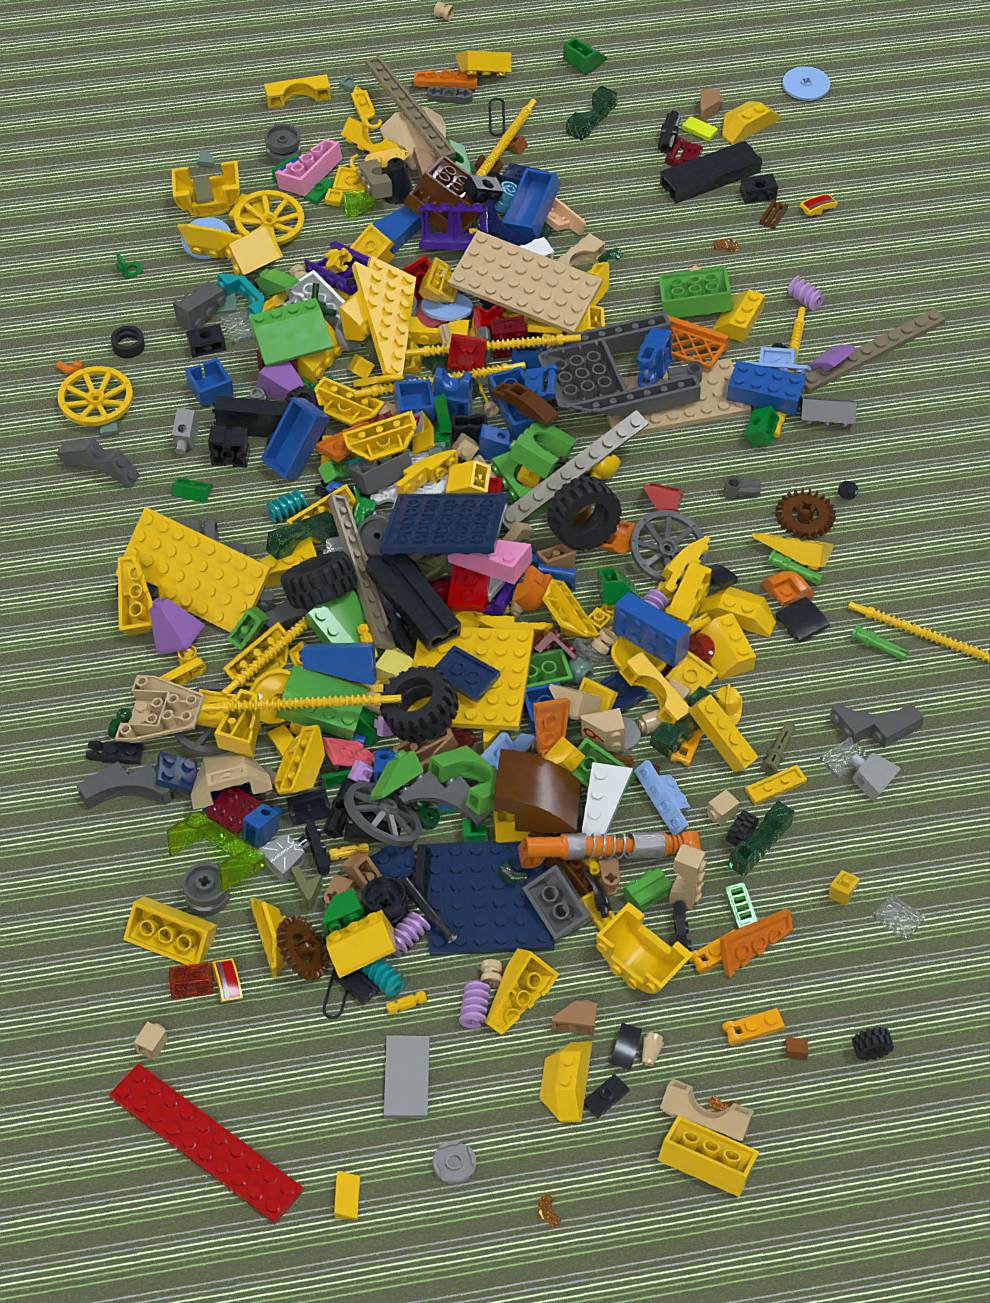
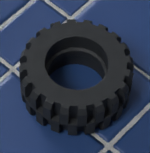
M584 476L580 477V479L574 478L568 484H563L562 488L554 493L555 497L551 498L549 503L551 506L547 510L548 524L554 534L565 546L573 550L577 549L578 551H585V548L592 550L595 546L603 545L605 540L608 541L611 538V534H615L616 526L621 521L619 516L622 515L620 500L603 481L595 477L588 478ZM596 503L594 511L586 520L573 524L575 516L583 507Z
M344 551L328 552L327 554L309 558L286 570L281 576V584L288 602L295 609L311 608L328 601L330 602L348 593L355 587L358 580L350 557Z
M426 666L411 667L405 672H399L397 677H393L390 680L389 685L386 684L383 689L384 693L381 694L402 696V703H382L379 709L392 733L399 739L415 743V741L418 743L425 742L426 739L432 740L435 739L436 735L443 734L444 730L452 725V719L455 720L457 716L456 711L459 709L457 693L447 676L441 670H436V668L430 666L428 668ZM425 697H431L423 707L414 711H408L410 706L416 701Z

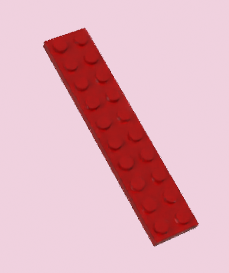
M489 477L487 493H502V478ZM453 564L447 602L448 608L451 611L486 612L490 576Z
M138 1063L109 1094L114 1102L272 1223L276 1224L304 1192V1187Z

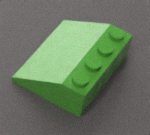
M726 266L658 275L663 312H666L669 316L675 318L693 317L695 315H709L717 312L725 313L733 310Z
M316 298L248 315L250 331L266 367L333 349V344Z
M352 589L330 602L318 605L308 612L304 618L323 643L361 642V635H359L357 627L360 624L368 625L361 601ZM376 648L378 657L375 659L378 660L386 649Z
M293 665L281 700L283 698H286V700L292 698L294 700L295 697L298 700L301 697L303 699H306V697L317 699L318 696L321 699L323 696L334 698L335 695L337 698H340V695L346 697V695L357 697L358 694L362 697L363 694H367L368 688ZM360 704V707L357 705L354 707L352 705H349V707L343 705L342 708L340 705L337 708L335 706L331 708L329 706H326V708L321 706L320 709L317 706L314 709L312 707H309V709L298 707L297 710L294 707L292 710L281 708L277 712V718L303 726L318 725L322 732L352 740L363 704Z

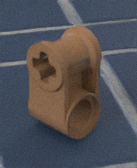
M602 857L597 859L600 872L597 873L599 884L607 896H614L618 892V884L620 882L619 860L616 857L611 859Z
M338 874L332 877L330 885L324 893L325 911L334 895L351 888L354 891L355 880Z

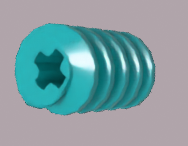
M294 489L292 493L288 492L285 496L282 495L279 499H274L273 503L267 502L266 509L269 517L276 524V518L282 522V515L288 519V512L295 515V509L301 512V506L306 509L308 504L304 495L297 489Z
M386 957L364 966L362 969L363 973L368 975V978L374 981V984L382 992H385L388 998L398 995L407 986L408 979L402 980L403 974H397V968L391 969V962L385 964Z

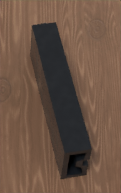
M742 141L661 171L660 185L665 191H669V196L677 204L739 181L741 178L761 173L762 159L755 153L752 146L746 141Z
M217 396L216 403H213L212 413L215 414L214 425L226 426L229 430H232L233 427L247 428L248 436L268 437L271 433L275 432L290 402ZM315 405L325 413L324 405ZM326 427L323 433L321 434L318 442L322 441V435H325Z
M378 554L366 561V573L427 651L461 635L460 621L406 554H383L382 556Z

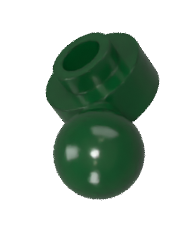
M128 708L119 709L116 714L117 719L111 720L108 728L109 737L115 738L120 723H128L131 719L132 712Z
M428 802L412 803L413 808L421 812L419 819L422 827L425 829L436 828L440 820L439 813L433 808H427Z

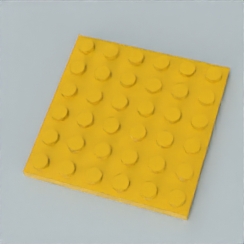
M461 627V635L430 651H427L419 639L417 640L412 667H435L455 645L500 671L501 676L477 703L455 691L458 696L459 709L456 711L457 716L455 720L452 719L450 727L520 731L535 635L534 630ZM425 697L416 701L410 706L408 711H414L423 707L431 697Z

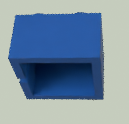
M218 358L203 363L205 378L202 376L200 364L185 369L187 384L201 407L216 402L217 396L230 397L234 395L232 380Z
M430 379L396 381L393 396L397 415L412 411L413 414L423 411L430 421H434L436 407Z

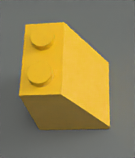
M269 225L225 246V255L231 260L234 273L239 276H246L283 257Z

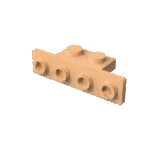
M555 197L545 222L556 231L570 228L579 236L583 235L586 221Z

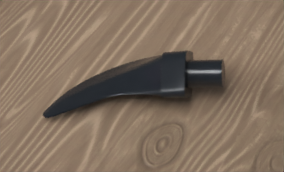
M582 869L593 887L597 911L600 912L602 918H607L609 916L608 911L612 910L607 894L597 880L586 870Z

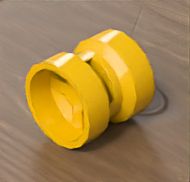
M190 645L187 650L178 651L180 666L194 658H198L197 650L193 645Z

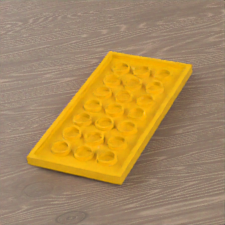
M147 507L144 508L123 555L135 554L137 556L145 581L158 586L160 598H168L182 609L230 633L249 608L256 606L273 569Z

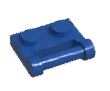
M547 344L544 347L543 345H540V347L537 345L535 347L530 346V348L542 349V351L512 348V364L525 362V369L540 368L541 365L537 356L543 351H547Z
M549 364L547 367L526 369L525 387L538 394L544 400L554 399L556 397V391L554 390L555 374L557 373L558 366ZM545 375H548L547 390L544 392Z
M539 563L538 570L544 575L551 574L554 580L564 581L569 589H576V568L564 569Z

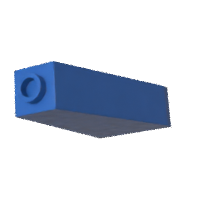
M404 206L372 223V225L394 243L390 252L395 254L421 229V216L407 206Z
M374 642L305 644L302 650L299 651V660L303 662V668L368 685H374L377 681Z

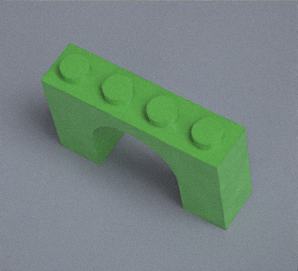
M533 422L530 428H527L523 434L519 435L517 440L512 442L509 447L511 452L508 457L546 479L553 472L560 456H563V459L571 454L577 440L551 424L546 426L540 422Z
M509 451L492 458L491 469L498 478H502V488L507 490L510 500L516 502L533 488L522 486L516 481L522 465L508 457L511 452ZM548 501L546 504H544L541 508H539L526 519H530L532 517H535L539 514L546 512L548 510V507L551 506L549 504L550 501Z
M467 745L430 757L427 772L430 771L440 783L449 781L453 777L458 778L459 776L482 783L469 788L466 806L477 815L494 810V794L498 771L495 767Z

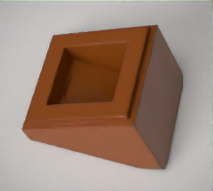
M515 136L506 150L520 155L527 148L528 144L524 136Z
M786 1037L785 1058L807 1060L808 1040Z

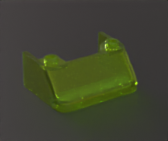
M193 813L166 830L170 856H174L201 838L206 839L231 856L218 864L219 883L222 892L265 865V854L261 850L203 814Z

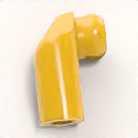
M584 857L581 860L587 868L589 867L591 874L600 872L599 864L595 857L589 860Z

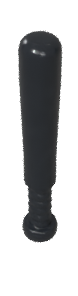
M402 877L399 881L404 885L406 895L429 921L439 928L446 937V942H453L457 938V934L445 925L440 919V915L408 877Z

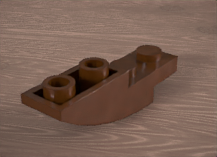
M501 382L491 390L492 397L518 407L519 414L546 426L558 417V413L543 398L520 383L514 382L509 385Z
M530 832L528 834V837H555L553 833ZM560 857L544 859L543 863L549 869L555 865L562 867L577 891L586 895L593 889L582 869L586 870L589 874L591 873L581 859L562 860Z

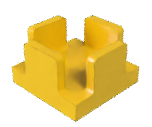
M371 223L350 247L368 257L373 256L387 264L395 256L390 252L394 243Z

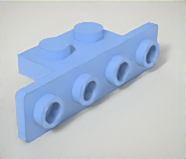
M761 347L759 362H746L786 372L795 371L796 374L811 372V367L808 365L795 364L797 350L790 348Z
M501 732L481 757L498 770L500 749L526 752L531 747L535 736L521 733L512 742L508 733Z
M645 760L634 772L671 833L679 835L689 826L682 812L690 808L687 798L681 793L676 780L670 774L659 776L650 760Z

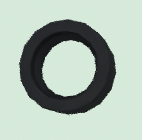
M122 326L117 328L111 335L112 350L121 358H134L140 355L145 348L143 333L135 326ZM125 338H134L138 340L135 344L130 346H122L118 344L121 340Z

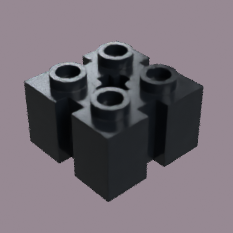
M211 425L208 439L209 451H211V465L226 466V464H232L233 467L247 468L250 456L248 429L233 427L232 430H229L226 426Z

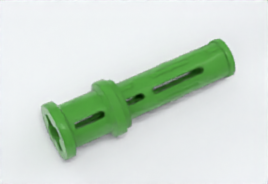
M776 550L771 552L767 560V565L776 566L782 572H796L817 586L820 585L821 579H823L822 574L793 562L789 556H782Z
M859 624L856 625L850 638L851 640L856 639L864 643L866 647L872 646L903 662L909 652L876 636L874 631L870 632L861 628Z

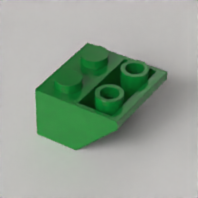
M576 37L566 42L563 46V59L585 74L607 60V56Z
M617 568L597 569V590L603 604L615 605L628 592L640 598L634 583Z
M352 888L332 897L322 919L324 942H326V936L333 931H339L350 923L363 919L362 907Z

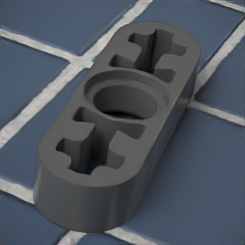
M431 86L427 89V99L431 102L469 104L473 100V92L468 88Z

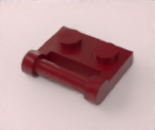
M677 137L674 141L673 149L665 158V163L670 166H676L700 157L703 146ZM679 149H684L680 158L676 159L675 157Z

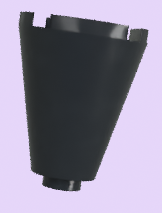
M395 157L388 161L385 174L392 181V196L383 199L388 203L392 201L395 204H402L413 190V186L404 161L401 158Z
M374 811L360 812L370 823L376 818ZM349 815L344 841L384 843L367 834ZM381 820L377 828L391 834L388 821ZM395 822L398 835L400 836L401 828H399L398 823Z

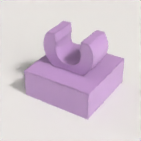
M382 715L378 716V719H374L377 735L381 737L394 735Z
M355 759L347 778L356 782L369 783L374 767Z

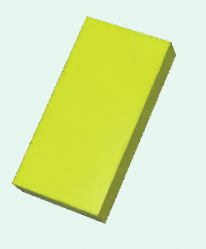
M692 116L682 125V130L706 141H710L718 133V128Z

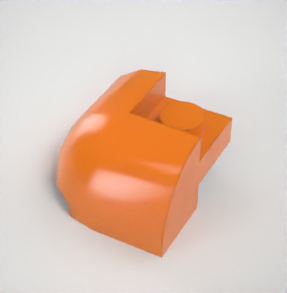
M620 521V524L616 526L615 534L612 533L611 538L608 541L605 540L599 548L614 553L624 554L630 550L629 540L636 525L632 522Z
M533 565L528 566L523 583L516 585L513 601L526 611H535L545 606L542 597L549 582L553 579L552 575H544Z
M793 571L779 572L764 579L762 582V586L770 597H775L782 607L797 602L804 597L808 599L814 597V591L804 578Z

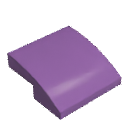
M846 344L832 346L808 366L811 367V371L821 366L823 371L826 372L834 368L854 352L856 348Z

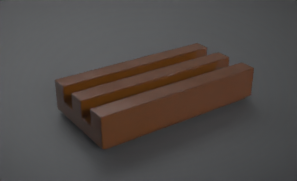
M773 199L761 217L760 224L775 229L787 211L788 204L782 205V202L776 203V200ZM779 209H781L775 221L773 222V224H771V221L774 219L776 213Z

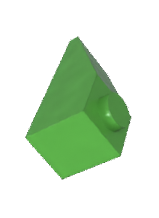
M275 268L262 270L259 272L260 276L255 279L265 297L286 291L300 282L298 278Z
M405 749L400 750L394 754L395 757L387 762L369 796L370 801L386 797L424 772L414 750L407 752Z

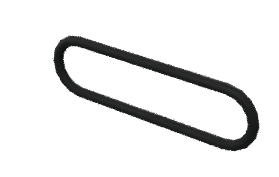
M493 98L489 101V131L494 136H501L505 133V102L501 98ZM494 100L502 102L503 132L500 134L492 132L491 102Z
M333 967L322 1009L323 1014L330 1019H335L342 1015L348 991L345 990L341 1009L337 1015L331 1016L326 1013V1005L336 972L335 967Z

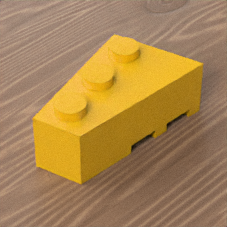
M691 561L677 592L673 595L671 605L667 606L665 613L685 625L693 621L709 592L712 569Z
M240 689L234 698L236 703L238 700L241 702L244 700L249 702L250 699L252 702L255 699L260 700L258 693ZM253 709L252 712L249 710L238 712L236 710L235 713L232 711L226 713L214 732L218 748L254 758L261 709H258L257 712Z

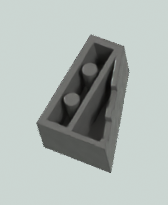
M207 281L194 289L193 294L184 295L183 300L180 302L174 301L173 307L178 326L187 331L202 328L203 324L213 317L214 313L225 304L224 290Z

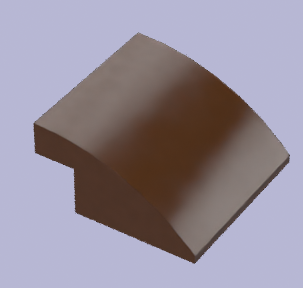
M444 154L424 172L417 186L408 194L403 203L419 216H421V211H418V208L423 206V203H433V206H439L440 203H449V206H456L459 203H464L466 206L482 204V207H487L489 205L486 202L469 200L462 186L470 173ZM429 211V223L442 233H447L448 212ZM461 212L463 233L468 232L480 217V212Z
M500 749L494 794V811L515 812V831L575 834L577 833L581 781L565 768L543 757L517 750Z

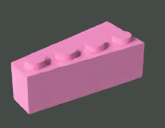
M325 139L311 148L310 153L299 156V160L295 163L290 162L287 164L286 169L283 171H276L279 189L305 196L316 183L343 159L339 142Z
M504 540L497 541L495 553L487 555L481 553L469 555L453 553L448 555L449 563L511 584L517 582L533 561L531 544Z

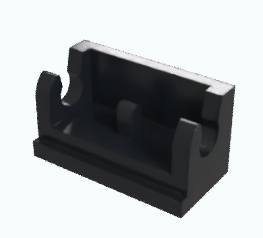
M325 788L286 798L292 826L305 824L307 819L313 818L314 821L328 818L331 812Z

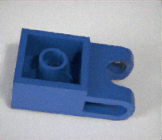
M651 327L649 333L645 335L644 343H641L640 352L637 356V366L640 367L638 387L655 384L659 378L663 379L672 361V330ZM645 379H649L651 381L649 383H644Z
M436 368L433 379L434 398L445 393L450 422L451 417L455 415L471 416L473 411L472 373L463 372L462 377L452 378L447 374L446 369ZM435 411L434 421L438 422L437 413Z

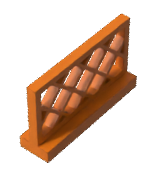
M667 315L671 323L672 339L676 340V343H672V349L680 348V351H672V358L687 363L698 361L702 363L703 368L712 370L722 353L727 352L729 349V335ZM682 337L688 340L679 341L678 338ZM697 342L703 345L695 347L694 343ZM691 344L692 348L684 350L682 347ZM710 348H715L718 350L711 352ZM705 349H706L707 352H708V353L701 354V355H699V353H698V351L705 350ZM695 352L696 356L694 357H688L686 355ZM711 358V362L706 363L702 359Z

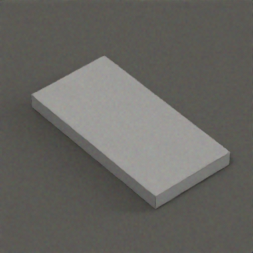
M387 1036L384 1118L428 1119L430 1036Z

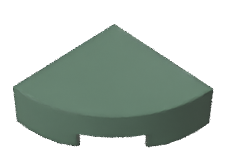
M348 74L339 83V88L353 93L355 88L353 77Z
M201 150L197 161L198 166L214 167L213 156L209 152Z
M116 420L102 425L100 428L101 437L119 434Z
M445 442L434 443V447L428 449L429 456L444 452L446 450Z

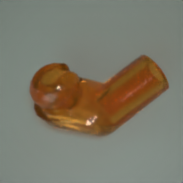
M727 238L714 241L713 246L715 250L724 248L732 252L738 249V242Z
M610 752V755L628 768L634 765V759L631 755Z
M715 1095L707 1101L716 1112L728 1109L733 1103L740 1105L737 1101L721 1102Z
M544 1194L538 1200V1214L543 1220L556 1228L562 1219L552 1212L553 1198L549 1194Z

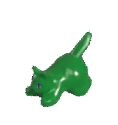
M354 485L353 490L356 501L353 518L358 529L363 520L372 516L376 509V501L360 497V491Z

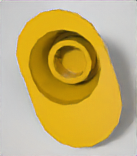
M727 684V686L719 688L713 694V697L732 723L736 725L741 718L743 701L739 692L731 687V684Z

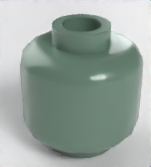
M578 657L576 660L572 658L568 661L574 683L581 685L584 677L593 678L594 672L591 663L581 657Z

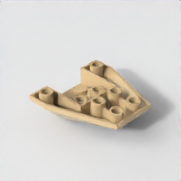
M422 107L423 111L446 138V125L442 116L428 107ZM402 111L394 113L380 127L383 139L387 138L405 147L406 151L412 152V154L414 147L418 146L437 157ZM411 154L404 162L412 170H417L413 155Z
M137 675L131 690L136 699L132 717L128 723H120L115 740L137 742L195 729L205 695L156 676Z
M231 751L215 756H204L191 792L193 809L206 808L213 805L212 791H220L224 788L235 785L239 786L250 782L253 794L273 790L270 776L254 758Z

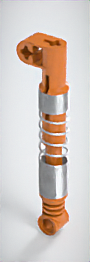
M687 831L680 835H669L665 832H631L627 838L623 832L619 839H616L614 833L611 836H605L604 833L601 836H595L594 833L591 836H585L583 833H565L559 837H525L519 844L518 850L521 867L529 869L540 866L545 858L560 857L562 860H582L584 857L588 860L592 857L601 859L603 856L607 859H611L613 856L620 859L623 855L628 859L664 858L670 854L677 855L681 844L701 850L699 833L696 831ZM616 853H622V855L618 857Z

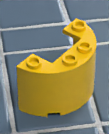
M238 162L221 163L223 175L209 177L214 201L197 204L193 179L190 178L188 167L172 169V188L175 203L183 211L187 210L191 215L198 217H213L229 211L230 207L237 203L240 195Z
M628 902L596 935V948L611 966V972L616 976H621L630 988L634 990L637 988L646 993L656 994L663 989L694 954L678 941L671 948L643 925L645 915Z

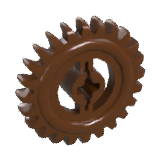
M802 488L801 494H798L795 489L793 496L790 492L787 493V497L785 495L782 496V499L778 501L775 517L777 518V523L781 524V528L786 529L787 533L792 532V536L799 535V538L806 536L807 539H810V536L817 538V535L822 536L824 532H829L836 519V510L833 509L834 504H830V499L824 501V494L818 498V491L812 495L811 489H809L808 493L805 494ZM794 509L797 511L798 521H796L792 516V512ZM814 511H816L818 514L817 520L813 518Z
M300 915L286 917L279 923L277 928L278 934L276 935V939L279 941L277 946L281 949L279 952L284 956V962H287V966L292 968L294 974L298 973V976L305 980L314 981L323 977L327 972L326 968L329 967V964L325 961L330 960L327 956L323 957L324 954L328 953V950L321 949L326 945V942H318L323 935L315 936L318 928L310 930L312 922L306 924L307 918L301 919ZM293 936L300 938L295 942L292 941ZM310 956L309 962L302 960L303 958Z

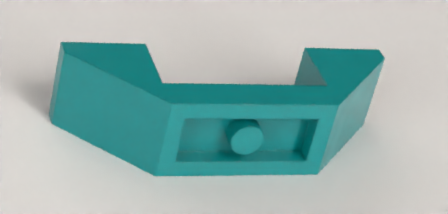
M217 274V286L224 290L227 297L239 291L240 295L249 301L247 317L248 315L262 312L265 297L245 276Z

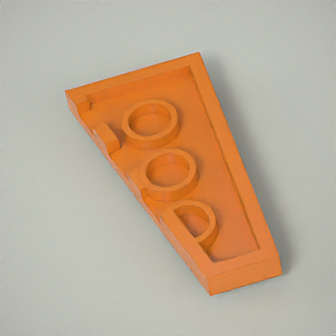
M460 68L456 72H451L450 69L443 70L440 73L436 71L415 72L413 82L414 87L419 88L440 86L468 88L471 90L477 89L478 73L477 75H467V72H461Z
M368 419L316 444L315 451L336 462H340L352 453L347 449L342 433L375 423L376 421Z
M567 697L533 703L537 751L540 757L544 758L562 736L564 738L566 736L571 703Z
M783 909L719 937L725 976L732 977L735 974V970L749 964V960L752 957L761 955L765 952V948L768 945H774L793 930L791 911Z

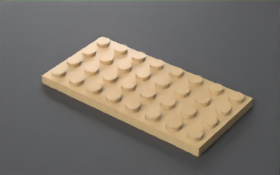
M477 230L451 275L448 286L573 334L576 333L603 279Z
M731 359L718 360L712 370L703 368L702 381L699 383L701 386L700 401L642 415L648 422V426L636 435L751 414L750 405L726 400L728 384L734 370ZM667 371L663 379L659 378L657 383L668 381ZM639 375L622 378L627 390L638 388ZM645 379L644 383L651 382L649 379ZM606 414L611 429L627 418L625 416Z

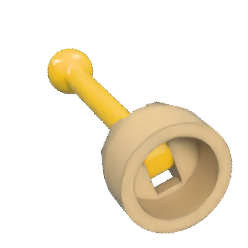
M477 383L476 388L481 392L486 402L484 404L485 414L489 417L495 416L499 411L497 404L488 400L482 389L483 385Z

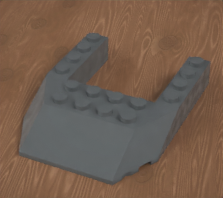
M666 312L569 334H581V341L568 342L563 345H551L547 351H543L537 356L541 367H547L549 364L558 366L557 373L555 374V401L558 408L564 410L628 417L637 410L641 415L700 401L701 386L695 374L627 390L611 352L641 346V343H644L645 335L649 333L651 327L671 330V323Z

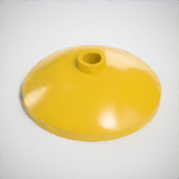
M622 636L612 646L611 658L619 669L627 660L640 652L650 660L659 672L667 665V663H664L637 645L632 644Z
M285 669L267 671L255 680L249 691L258 693L259 700L263 699V701H266V699H269V701H272L273 698L275 701L278 698L281 700L291 671ZM271 708L269 711L266 709L261 711L260 722L279 724L287 720L277 718L278 708H275L274 711Z

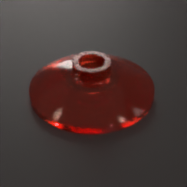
M693 633L690 635L688 651L707 664L715 653V645L708 635Z

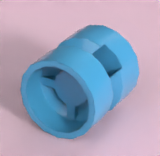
M509 181L502 183L501 187L504 192L496 204L492 203L493 207L501 213L507 212L518 187Z

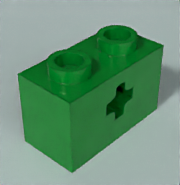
M772 406L752 411L744 434L752 447L767 445L772 442L780 419Z

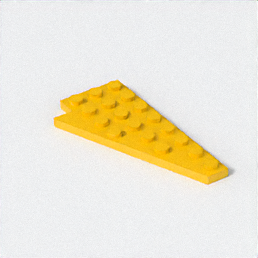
M373 256L368 259L367 267L355 261L352 265V270L383 375L403 376L416 277Z

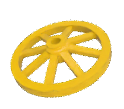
M262 190L251 193L240 200L234 211V224L242 237L250 234L242 224L258 225L259 227L254 231L269 225L279 246L292 241L300 234L304 226V212L299 202L292 196L280 191ZM268 198L282 201L274 213L269 210ZM262 199L264 213L261 214L250 203ZM287 204L296 211V213L277 218ZM245 208L259 220L240 218L241 212ZM298 218L294 228L280 224ZM274 229L287 232V234L276 237Z
M104 366L87 367L74 372L63 381L58 391V403L61 412L72 422L84 426H100L119 419L128 411L133 401V390L129 379L120 371ZM105 375L99 389H94L89 376ZM111 377L122 383V385L104 394ZM84 378L89 392L85 393L72 387V385ZM126 390L124 401L108 400ZM68 391L85 400L65 402V395ZM88 406L80 415L69 409ZM103 406H115L119 408L107 414ZM93 410H98L101 414L100 417H87Z

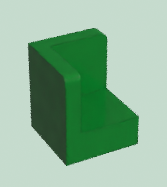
M462 819L464 843L488 842L487 826L471 827L470 819Z

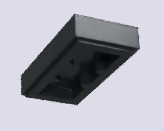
M358 970L339 978L337 973L334 975V980L362 1005H365L379 992V988Z
M614 1074L584 1099V1105L599 1118L623 1098L630 1088Z

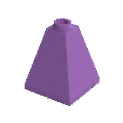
M290 361L265 366L259 372L256 387L262 388L266 396L286 401L285 397H287L286 394L298 386L303 387L305 384Z
M168 598L155 599L151 603L152 607L149 609L156 652L162 654L187 650L205 625Z

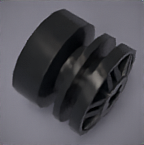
M380 876L366 884L362 893L365 917L370 913L382 910L393 928H396V925L402 923V920L408 917L406 891L404 885L398 879L391 876Z

